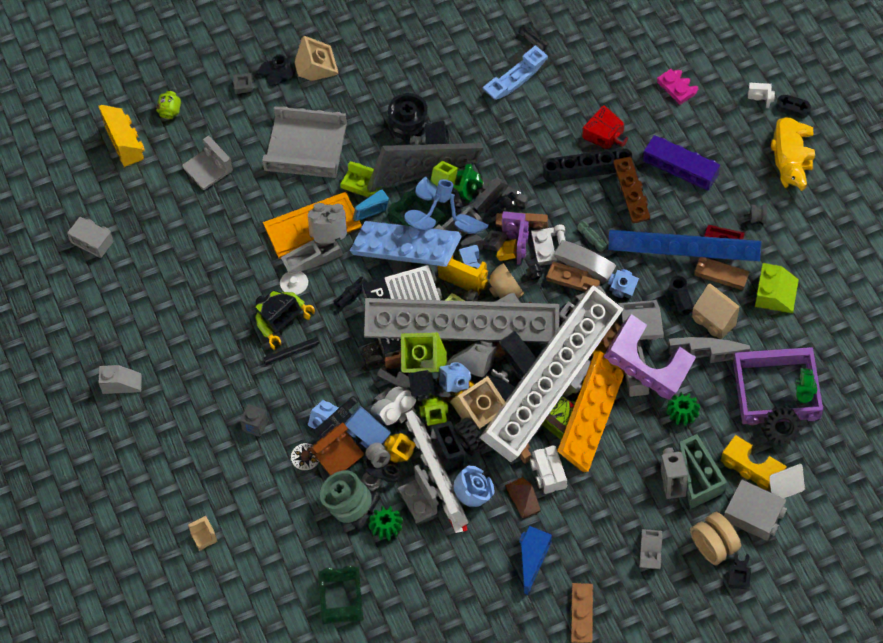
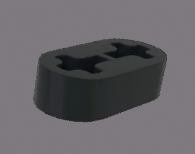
M784 94L778 97L776 108L782 113L798 118H806L810 114L811 105L806 100Z

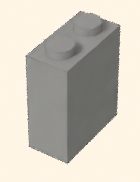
M741 480L724 513V517L730 524L768 541L770 535L774 536L777 532L779 525L776 523L778 519H783L786 514V500Z

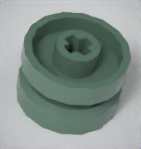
M343 470L332 474L323 483L320 490V500L337 520L349 523L358 520L368 511L371 504V493L356 474Z

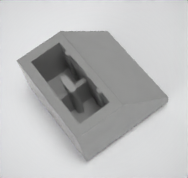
M657 300L618 303L623 308L619 315L621 325L631 314L647 324L639 340L664 338L661 312Z

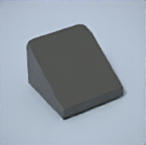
M475 233L469 234L460 243V249L477 245L478 249L481 250L483 249V239Z

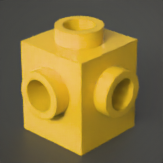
M399 433L390 435L386 439L384 446L385 450L390 454L391 461L397 463L410 459L416 444L410 440L409 436Z

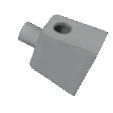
M666 448L661 455V474L666 499L686 497L688 473L681 452H675L674 448Z

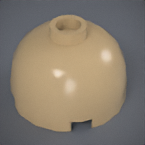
M504 263L493 270L489 280L492 287L489 290L495 298L499 297L501 299L511 293H514L518 299L525 295Z

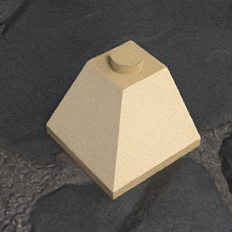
M303 36L295 59L298 76L314 81L337 75L338 69L331 45Z

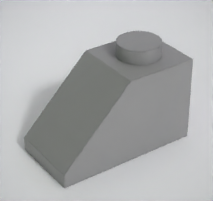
M120 365L99 366V386L102 394L141 392V373Z

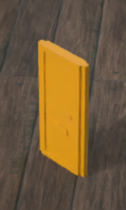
M346 192L316 202L325 205L341 204L343 206L346 216L347 234L362 228L360 220H353L354 207ZM314 204L263 222L279 259L314 240L313 237L310 238L308 213L314 208Z

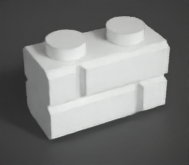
M556 446L533 451L530 464L532 470L537 471L536 482L538 488H542L544 494L566 489L567 478Z

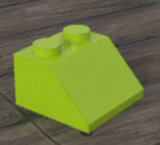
M763 263L755 307L793 313L799 279L782 266Z
M437 332L401 333V373H413L423 370L439 372L440 366H446L447 353Z

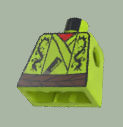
M578 395L572 401L568 400L565 396H561L541 424L560 440H562Z

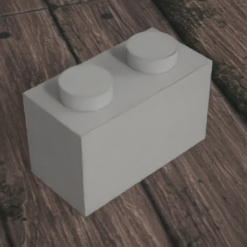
M82 217L78 218L67 233L70 243L99 258H102L114 242L111 231L108 228L100 227L92 220H86Z

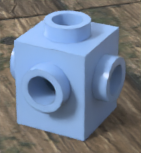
M617 270L616 274H611L608 284L611 285L609 291H612V294L616 297L623 298L624 296L630 299L639 278L632 276V272L628 270Z
M454 362L450 365L439 367V385L446 392H460L463 389H469L471 374L464 365Z

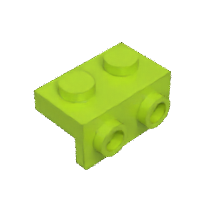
M352 161L348 163V171L340 183L342 189L368 198L381 189V187H378L376 191L371 193L367 189L374 170L373 168Z

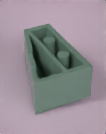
M698 434L681 441L678 452H681L688 473L687 497L690 509L724 494L727 481Z

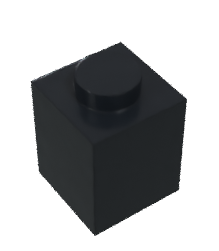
M423 370L408 373L411 397L418 399V401H428L430 397L435 396L433 375L430 371Z

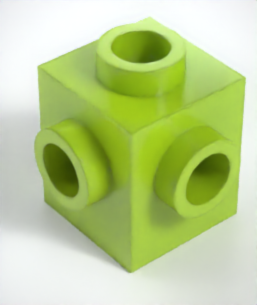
M433 396L428 401H422V406H419L421 418H425L427 426L447 422L446 413H448L447 402H443L441 396Z

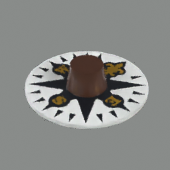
M303 443L293 449L291 461L296 468L310 470L317 466L319 461L309 450L313 444Z

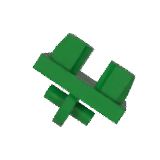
M466 164L465 170L458 171L457 180L460 182V185L453 186L465 202H471L473 193L476 189L482 188L484 184L480 178L481 175L472 169L471 164Z
M801 368L800 378L795 377L796 397L802 403L810 402L814 394H817L813 369Z

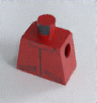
M605 105L600 108L582 129L583 139L605 149H609L614 143L623 147L628 141V137L623 135V121Z

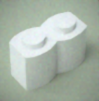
M398 386L390 390L385 399L376 402L370 412L380 423L391 425L399 419L401 413L408 411L414 406L416 399L411 397V392L408 389Z

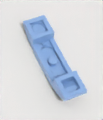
M535 45L523 55L521 62L499 79L497 77L492 79L483 87V90L494 100L510 94L531 78L548 59V56Z

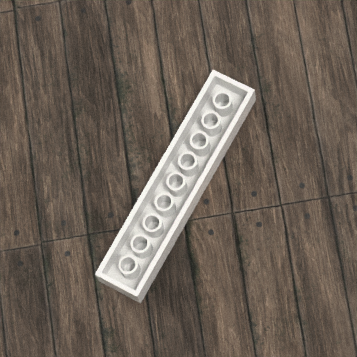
M594 285L591 286L578 301L482 433L480 439L508 461L512 462L515 460L621 314L623 308Z

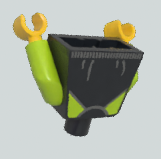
M274 290L266 297L259 296L256 299L255 310L257 314L255 318L257 327L265 338H269V344L273 350H275V346L272 344L274 341L279 342L281 346L280 338L273 336V332L277 334L302 310L303 317L307 320L311 318L310 314L307 313L308 311L312 314L315 313L312 305H305V302L293 292H278Z

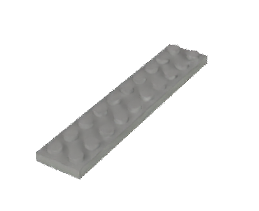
M365 298L364 338L401 339V333L437 332L441 340L499 342L513 331H516L524 343H549L559 329V304Z

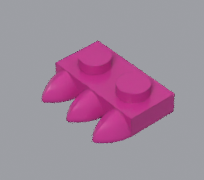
M670 69L657 78V83L681 105L697 93L698 86H688L690 78H680L682 70L673 71Z

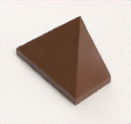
M521 477L505 485L522 519L541 511L533 487L526 479Z

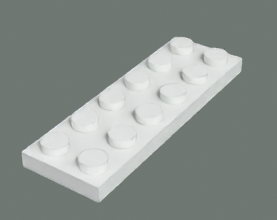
M413 410L406 413L408 419L406 425L415 436L413 440L417 448L421 449L423 453L421 458L430 469L428 473L431 480L438 486L436 491L440 499H443L445 502L443 507L447 515L451 516L454 522L457 521L461 526L468 524L467 517L455 495L452 484L441 464L424 423Z

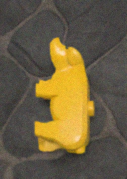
M788 117L777 120L774 140L771 141V151L775 153V164L780 171V179L784 187L787 188L791 184L797 186L800 191H803L807 187L804 170L813 169L815 150L803 147L802 137L813 136V127Z

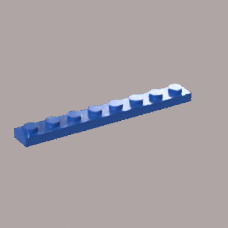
M619 230L609 231V250L760 261L762 241Z

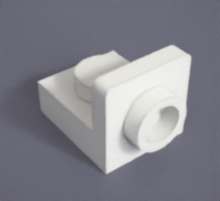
M749 83L748 99L766 100V108H770V103L774 102L775 91H771L772 84Z

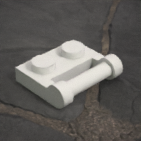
M564 225L531 231L537 265H550L553 261L563 263L553 256L555 250L552 236H557L559 244L562 240H565L564 233L566 231Z

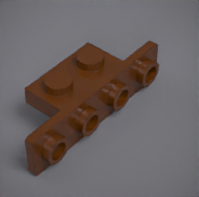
M627 157L614 160L613 164L632 223L650 220L647 198L643 195L642 182L638 180L632 158Z

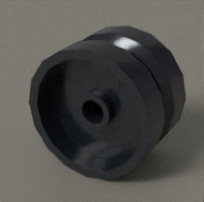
M404 93L396 96L389 103V127L396 137L402 140H410V136L421 137L424 135L425 124H428L429 120L426 101L421 96L414 93Z

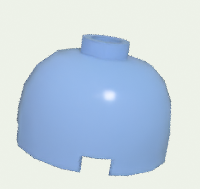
M467 466L457 475L454 481L456 497L460 502L469 507L483 505L494 494V485L490 477L486 478L482 474L484 471L475 466Z

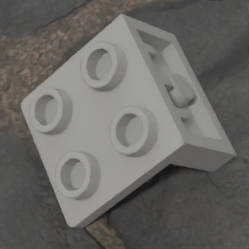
M209 135L203 139L204 151L182 165L183 169L202 190L207 189L233 171L231 159Z
M416 465L414 466L415 480L399 487L398 492L415 523H418L437 514V505L439 503L436 498L438 494L435 487H430L427 482L429 478L424 469L421 470Z

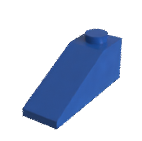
M529 526L527 532L522 533L519 543H521L524 594L527 595L552 543L551 534Z

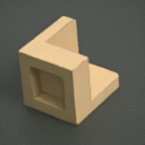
M206 516L188 524L191 536L199 551L217 542L215 532Z

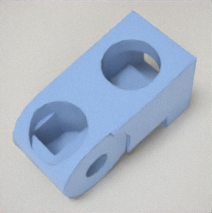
M473 245L459 249L460 262L478 269L480 266L477 261L479 259L478 246Z

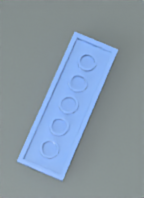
M365 221L350 252L352 255L447 267L462 236L457 231L439 229L420 230L412 226Z

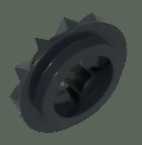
M453 187L451 194H454L455 213L458 215L461 214L463 206L457 189Z

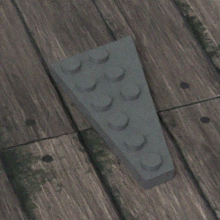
M481 143L382 146L367 189L371 193L381 186L388 188L395 182L402 181L405 183L430 176V172L441 161L457 168L478 162L483 146Z

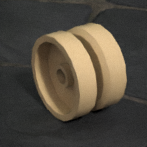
M713 512L707 516L705 523L701 521L691 527L690 532L695 545L702 555L714 565L724 561L727 554L732 555L741 548L740 539L735 529L718 512Z

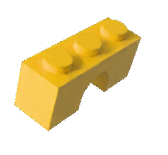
M735 435L722 452L721 461L726 467L738 471L743 478L750 479L757 483L760 488L771 492L769 477L772 474L785 470L787 466L771 456L762 464L751 462L748 457L751 454L752 445Z

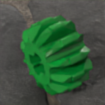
M682 392L679 394V397L674 395L672 400H669L667 403L666 413L670 415V421L676 420V425L680 424V422H683L684 426L687 425V422L693 424L695 418L699 417L700 405L697 404L696 397L690 398V393L687 396H684Z
M384 506L381 507V511L375 509L374 515L369 517L371 522L369 523V529L372 530V535H379L380 540L387 537L389 541L391 535L397 537V531L402 530L401 524L403 523L402 517H399V511L393 512L391 506L388 510H385Z

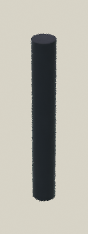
M318 337L263 357L264 362L268 364L320 344Z

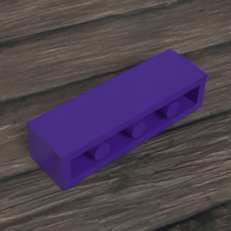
M654 135L644 150V162L707 191L710 190L719 175L720 164L714 160L702 157L696 152H691L681 145L673 144L663 137Z

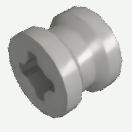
M379 442L373 443L366 450L367 458L371 460V463L376 468L385 466L390 460V454Z

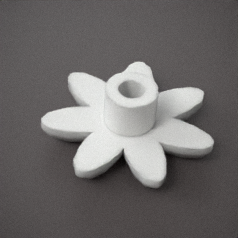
M492 369L491 374L495 378L507 383L509 382L506 379L508 377L506 372L497 373Z

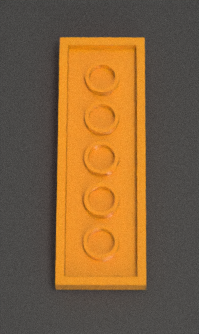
M595 351L557 450L558 453L582 472H588L625 374L623 369L611 364L604 357L605 354L602 351Z

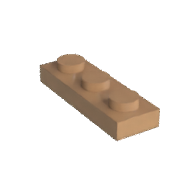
M572 583L571 643H592L593 584Z

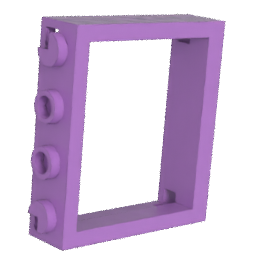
M813 347L735 353L733 364L742 424L756 425L758 423H765L764 418L768 417L767 413L773 412L772 410L748 411L742 368L806 364L807 369H813L817 394H814L812 399L813 407L791 409L795 411L800 420L815 421L821 419L823 405ZM780 419L776 423L781 421H789L787 419Z

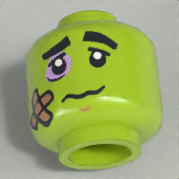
M166 91V93L159 95L156 111L162 118L173 119L179 115L181 99L176 96L175 92Z

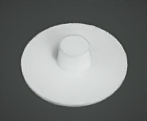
M301 271L295 273L287 272L280 280L281 289L284 292H293L296 295L301 294L308 286V278Z

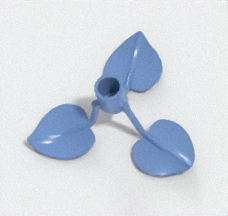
M426 176L417 184L415 193L421 199L434 200L428 214L419 210H410L404 216L405 221L414 228L420 230L432 229L436 224V220L430 216L437 202L445 203L450 199L452 217L456 221L454 225L457 229L468 234H474L488 228L487 224L464 214L456 216L454 194H451L453 189L451 181L439 180L438 186H436Z

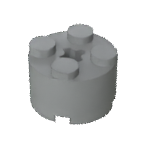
M314 204V208L308 213L310 238L313 237L315 242L323 244L334 243L337 238L342 240L347 235L346 216L343 206L341 204Z

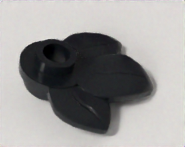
M278 54L271 61L262 63L258 69V74L267 75L268 83L271 86H275L283 78L291 80L293 69L289 66L288 59L284 55Z
M367 458L368 468L365 471L371 477L384 479L390 483L399 480L398 463L389 460L385 466L376 468L371 463V460Z

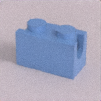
M361 406L345 422L348 428L346 432L354 438L357 435L362 440L361 444L365 448H368L373 443L379 442L382 444L391 433L388 428Z

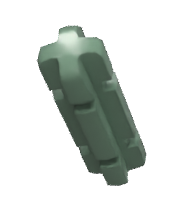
M585 221L578 224L577 229L581 234L584 233L583 236L593 246L595 245L599 252L606 249L607 243L603 239L600 240L601 237Z

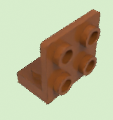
M344 423L338 424L309 448L330 476L336 472L346 470L364 455L346 432L348 428Z

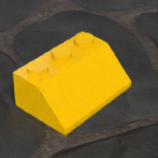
M105 105L98 106L104 127L123 166L126 167L143 160L142 152L145 149L142 142H138L136 139L138 138L136 129H131L130 127L132 122L129 115H125L121 108Z

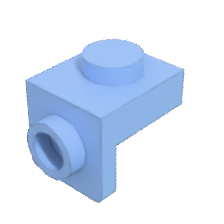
M322 400L311 410L308 426L316 429L338 407Z

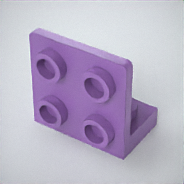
M503 211L502 232H505L508 237L507 239H518L517 264L521 265L522 258L525 259L529 222L526 221V214Z

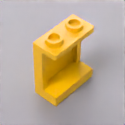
M452 255L447 267L437 266L438 278L468 291L473 289V291L478 292V295L488 285L486 262L482 261L479 268L475 269L453 259Z

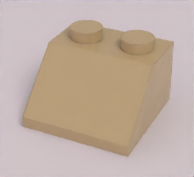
M709 284L694 305L692 318L697 324L703 325L708 329L712 336L723 339L736 326L740 306Z
M488 376L450 401L461 419L468 418L473 422V425H476L477 430L491 422L505 403Z

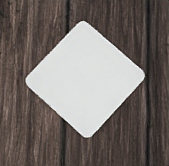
M802 464L777 472L769 477L771 493L783 499L800 493L805 489Z

